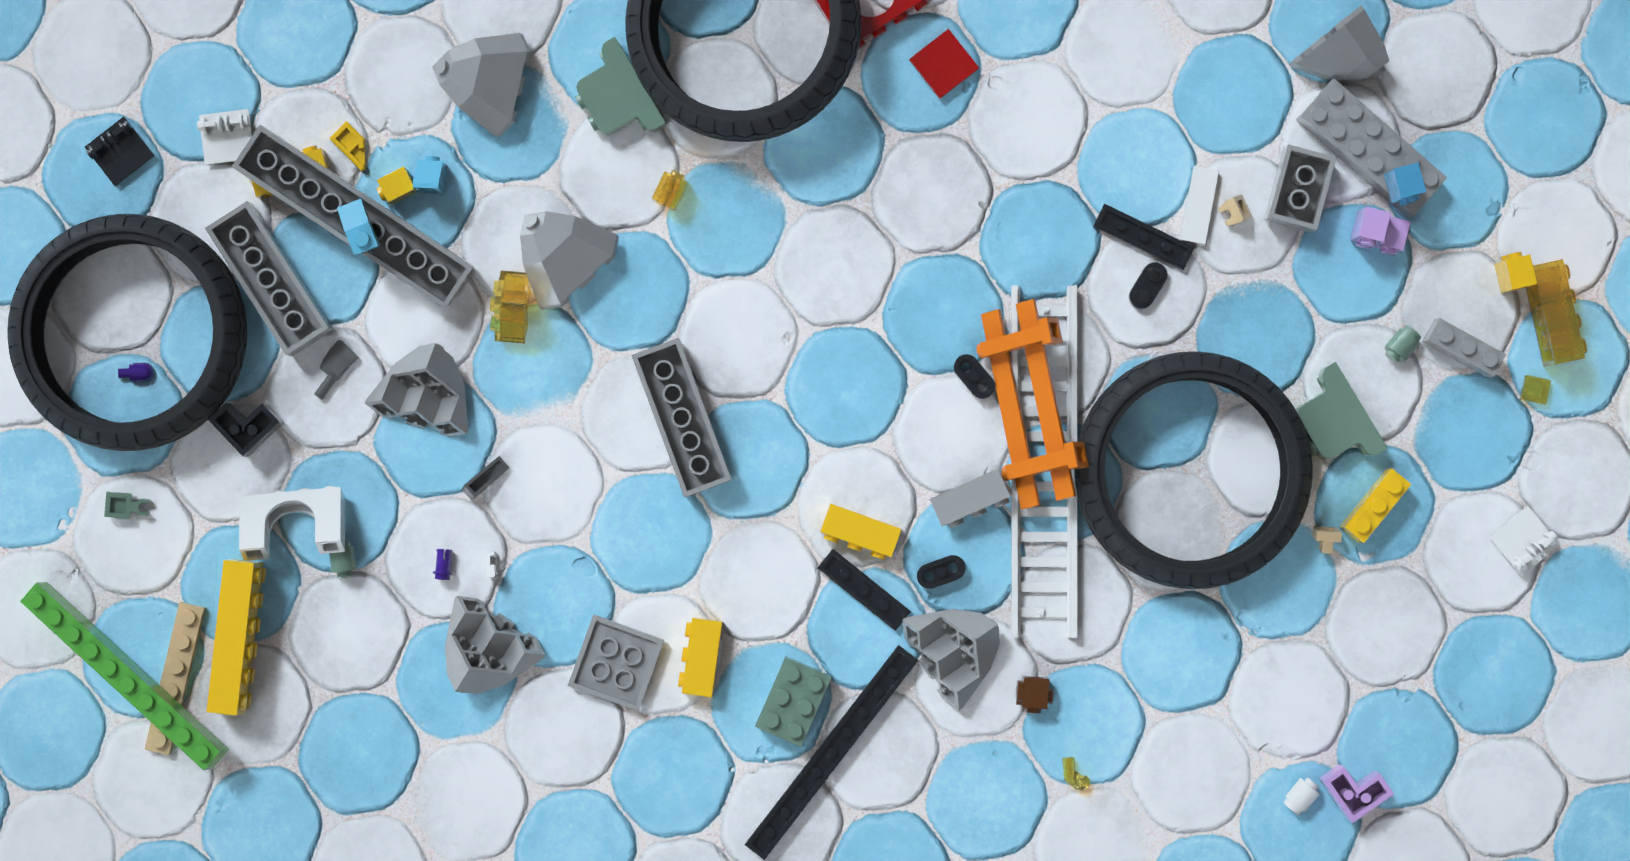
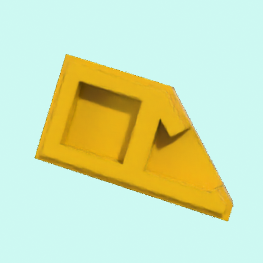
M346 121L329 139L363 172L366 162V139Z

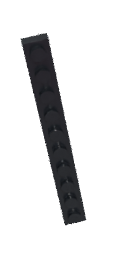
M899 644L752 833L744 844L763 860L767 858L918 662L917 658Z

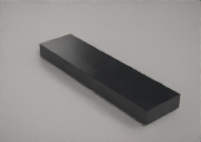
M1105 203L1093 225L1094 228L1181 270H1184L1194 250V246Z
M834 549L829 552L817 567L895 631L902 624V620L911 612Z

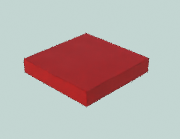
M949 28L909 59L910 63L939 99L979 69L978 65Z

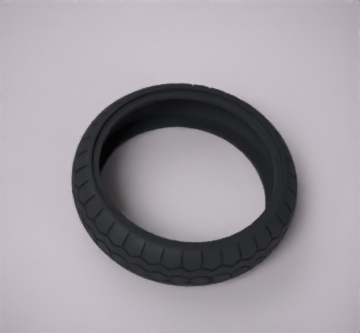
M663 0L627 1L625 30L628 52L637 77L648 95L663 112L682 126L698 134L724 141L752 142L771 139L789 133L816 117L843 87L854 65L860 43V0H828L830 8L829 34L826 46L816 67L809 77L791 94L775 103L757 109L733 111L710 107L689 97L679 87L665 64L660 48L658 24Z
M115 214L90 219L69 228L51 240L34 257L20 278L11 301L7 340L10 360L21 389L34 408L49 423L64 434L91 446L116 451H138L160 447L177 441L202 426L218 411L230 395L243 365L247 344V320L242 296L233 275L219 255L206 242L191 231L161 218L141 214ZM142 244L159 247L183 262L195 275L206 294L213 323L210 355L203 373L195 386L177 404L156 416L144 420L112 422L91 414L80 407L65 393L57 382L50 368L45 350L44 327L47 310L61 281L76 265L87 257L104 249L119 245Z
M1177 352L1155 357L1133 367L1116 379L1101 394L1091 408L1079 435L1078 442H1084L1089 467L1074 469L1077 498L1087 525L1101 546L1118 563L1136 575L1164 586L1181 589H1207L1227 585L1255 573L1273 560L1288 544L1298 529L1309 502L1313 478L1312 454L1308 435L1299 414L1283 391L1267 376L1250 365L1231 357L1209 352ZM1194 380L1227 388L1241 396L1258 411L1268 425L1276 443L1280 462V479L1273 507L1264 523L1251 538L1239 547L1221 556L1198 561H1183L1166 557L1151 550L1139 542L1125 528L1115 513L1108 495L1105 480V460L1108 444L1117 423L1136 400L1163 384Z

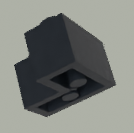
M226 402L208 419L242 457H249L285 423L268 404L263 403L245 418L232 403Z

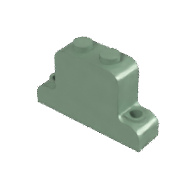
M614 36L604 42L601 49L602 52L599 55L605 65L580 79L576 87L578 95L575 98L581 109L587 107L591 116L587 119L594 131L599 129L605 135H612L635 121L639 122L643 131L657 132L666 127L664 119L651 97L643 88L616 37Z
M1333 362L1322 368L1317 378L1322 392L1296 408L1308 435L1311 454L1313 456L1317 455L1322 459L1333 458L1353 445L1357 446L1363 456L1377 455L1388 449L1337 363Z

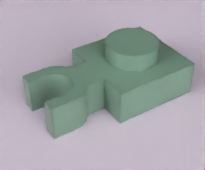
M106 491L104 517L130 519L131 512H136L141 516H148L149 512L141 511L139 505L141 503H150V499L132 501V493Z

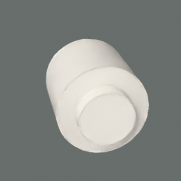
M1309 777L1306 780L1300 778L1287 793V799L1283 803L1294 813L1300 815L1302 811L1306 812L1320 795L1317 791L1319 786Z

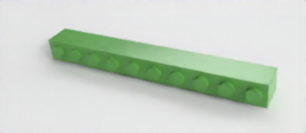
M36 582L21 599L20 602L202 770L214 768L228 752L229 748L48 582Z

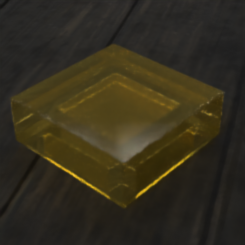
M1524 375L1519 400L1546 405L1551 380Z

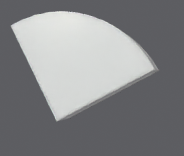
M495 551L485 553L486 578L499 575Z

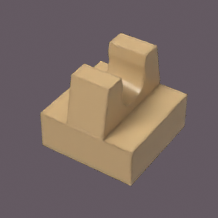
M1242 194L1225 201L1218 208L1220 212L1230 211L1231 218L1225 221L1226 226L1238 224L1253 217Z
M1313 526L1312 536L1316 541H1319L1321 553L1332 554L1333 542H1341L1342 532L1338 527Z

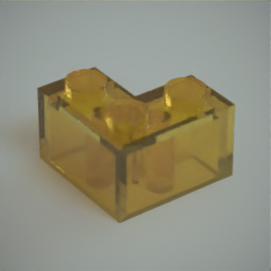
M501 270L499 280L494 281L493 295L496 296L490 299V312H494V316H491L490 330L495 331V341L525 344L528 330V305L531 285L526 272Z

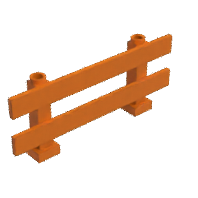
M1035 299L1016 304L1021 331L1008 335L1005 334L1000 309L981 314L986 341L980 342L976 347L977 354L981 359L990 358L1011 464L1002 467V476L1005 481L1015 480L1021 510L1041 505L1035 475L1050 471L1056 501L1076 496L1071 469L1089 467L1084 442L1065 443L1045 345L1063 343L1058 318L1050 317L1039 319ZM1025 348L1046 449V455L1031 458L1009 354V352Z

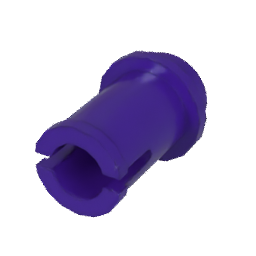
M436 549V568L433 571L435 579L450 580V575H453L450 572L453 550H445L444 560V549Z

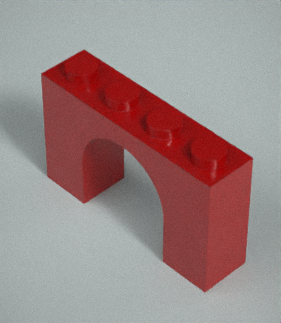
M814 0L830 25L829 1ZM894 0L891 7L881 15L874 17L861 15V37L858 50L866 45L865 40L869 37L877 38L887 31L886 27L893 22L895 25H898L908 18L907 13L914 9L918 12L930 4L928 0Z

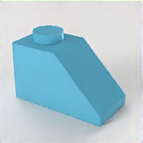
M425 156V160L417 161L413 188L419 193H445L446 164L440 161V157Z
M362 199L337 208L354 255H359L381 246Z

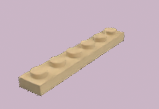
M179 602L160 681V686L182 706L206 607L185 602ZM150 723L144 749L170 755L174 743L154 724Z

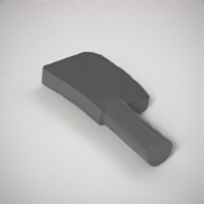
M338 340L331 347L320 365V369L328 374L314 393L320 399L325 397L335 381H338L343 373L359 358L343 341Z

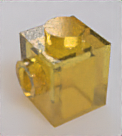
M674 170L671 173L664 171L652 196V200L676 211L688 186L687 181L684 180L685 176Z

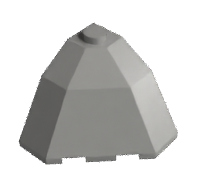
M1360 6L1297 56L1289 65L1293 69L1327 81L1335 78L1339 83L1363 81L1370 76L1374 79L1386 71L1384 65L1389 62V58L1382 39L1366 11Z
M521 33L474 38L448 50L432 68L439 85L458 108L494 136L500 137L515 122L517 111H514L517 96L521 97L525 77H522L525 62L529 63L531 52Z
M548 211L526 214L520 233L522 261L539 308L541 310L559 308L569 302L570 299L568 297L578 287L582 289L596 276L594 272L602 264L606 263L608 265L615 258L619 236L572 215Z
M436 343L418 346L397 361L365 401V404L380 416L388 419L396 416L407 419L406 424L421 429H425L426 425L434 427L441 435L448 437L464 435L468 432L464 381L453 357L441 345Z
M456 596L445 643L447 676L455 692L478 694L504 686L545 657L538 639L529 632L523 634L513 627L515 623L502 614L498 613L496 616L485 608L486 604L478 598Z
M958 609L904 618L902 620L904 638L908 645L917 649L922 658L918 661L928 677L933 675L938 682L939 689L937 691L942 699L956 709L961 710L992 667L1000 644L998 624L982 613Z

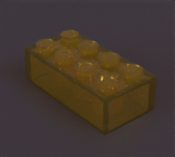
M1563 259L1533 265L1537 284L1526 287L1543 367L1584 359V353H1587V345L1584 338L1580 336L1581 319L1574 309L1576 296L1574 290L1570 289L1569 286L1570 269L1568 265L1564 264Z

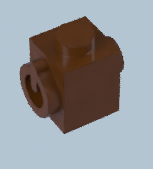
M1022 676V680H1017L1016 705L1026 708L1028 713H1041V709H1048V703L1052 704L1053 689L1049 688L1048 677Z

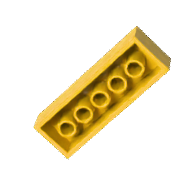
M238 559L223 560L206 710L208 713L237 716L247 712V708L251 707L252 693H249L250 683L254 682L255 668H252V660L256 658L258 652V644L254 643L255 633H259L261 619L257 618L258 608H262L264 598L263 593H260L261 583H264L266 579V568H263V562Z

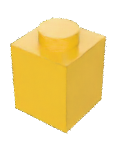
M404 166L377 180L380 185L376 188L382 201L387 200L391 205L418 192L413 188V180Z

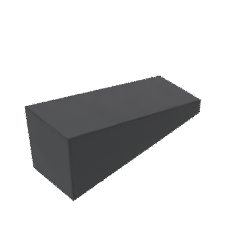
M498 456L463 486L462 491L473 501L510 467Z

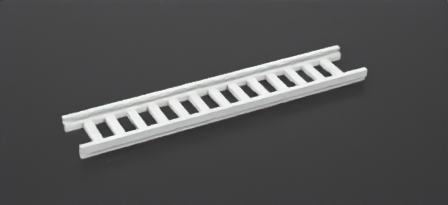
M1018 285L1011 286V333L1020 331L1016 304L1020 303V286ZM1077 285L1067 286V306H1037L1039 316L1067 317V331H1061L1063 342H1067V356H1047L1049 367H1067V381H1052L1055 392H1067V406H1058L1060 417H1067V431H1063L1064 439L1067 443L1077 442ZM1019 349L1011 352V363L1020 402V391H1033L1032 381H1020V366H1028L1026 356H1020ZM1020 406L1022 416H1039L1037 406ZM1026 431L1028 442H1044L1042 431ZM1071 469L1072 478H1073L1074 487H1075L1074 469ZM1011 480V489L1014 494L1011 496V638L1020 637V617H1067V637L1077 638V493L1075 497L1067 498V507H1032L1021 510L1015 480ZM1036 482L1038 492H1054L1052 482ZM1020 517H1067V532H1020ZM1020 542H1067V557H1020ZM1020 567H1067V582H1020ZM1020 592H1067V607H1020Z

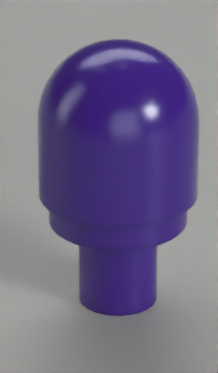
M146 362L129 364V368L118 369L119 379L130 378V382L134 383L148 382L154 376L153 367Z

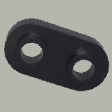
M1157 262L1150 263L1140 273L1128 295L1129 302L1134 308L1145 309L1155 300L1167 280V270L1162 264ZM1151 271H1158L1159 278L1153 279L1151 277ZM1139 292L1146 294L1144 301L1138 299Z
M969 354L959 356L954 362V372L976 398L986 399L990 397L995 390L993 378L974 356ZM963 363L970 364L971 369L969 372H964L961 369ZM979 382L986 383L987 388L985 391L978 390L977 385Z
M949 555L924 564L917 571V581L922 587L933 589L958 580L965 573V562L959 556ZM950 563L957 564V570L955 572H950L948 570V565ZM927 571H931L934 574V578L931 581H927L924 578Z

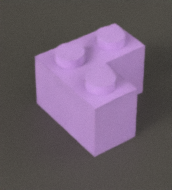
M1366 206L1357 211L1350 240L1355 241L1358 247L1365 249L1378 247L1381 248V253L1395 256L1396 252L1399 253L1404 250L1411 221L1391 217V212Z
M1338 764L1318 778L1346 819L1352 823L1394 795L1384 778L1376 771L1371 772L1355 783L1346 768Z

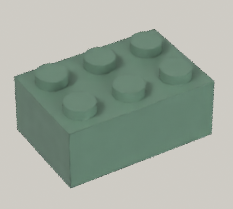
M785 656L755 727L802 747L832 675Z

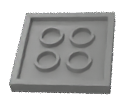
M593 614L568 686L639 711L665 640Z

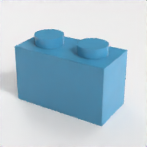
M1418 162L1392 169L1384 174L1392 204L1399 202L1400 206L1414 203L1420 200L1419 195L1426 192Z

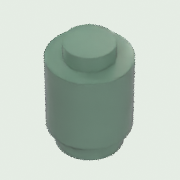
M1406 325L1403 329L1400 328L1384 346L1387 351L1385 353L1386 357L1394 363L1398 361L1404 363L1418 347V341L1421 339V336L1410 326Z
M351 540L345 541V552L329 553L332 573H337V578L352 576V570H357L354 546H351Z

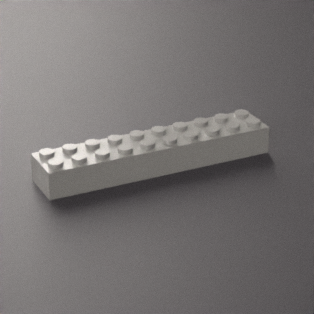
M263 125L258 126L232 165L234 169L348 245L350 243L345 234L337 208L362 199L381 245L362 254L444 309L448 308L474 269L473 265Z

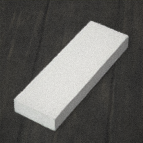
M1198 166L1193 167L1180 236L1181 241L1206 244L1219 170Z

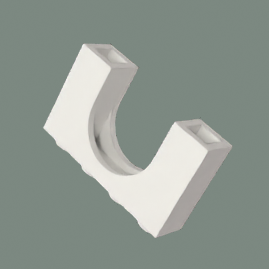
M341 487L303 488L298 491H275L268 494L251 493L246 496H240L239 551L244 561L269 559L270 532L273 525L284 515L294 512L306 513L315 519V543L320 554L345 552V497Z

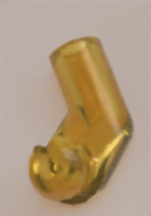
M1063 757L1064 780L1075 790L1082 791L1090 786V779L1088 776H1083L1075 770V758Z

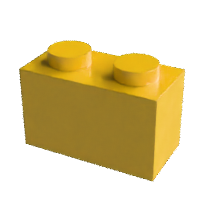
M1522 251L1502 256L1501 262L1494 264L1501 293L1537 284L1531 254L1522 256Z

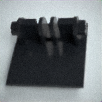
M124 116L85 146L88 156L95 160L114 186H117L155 156Z

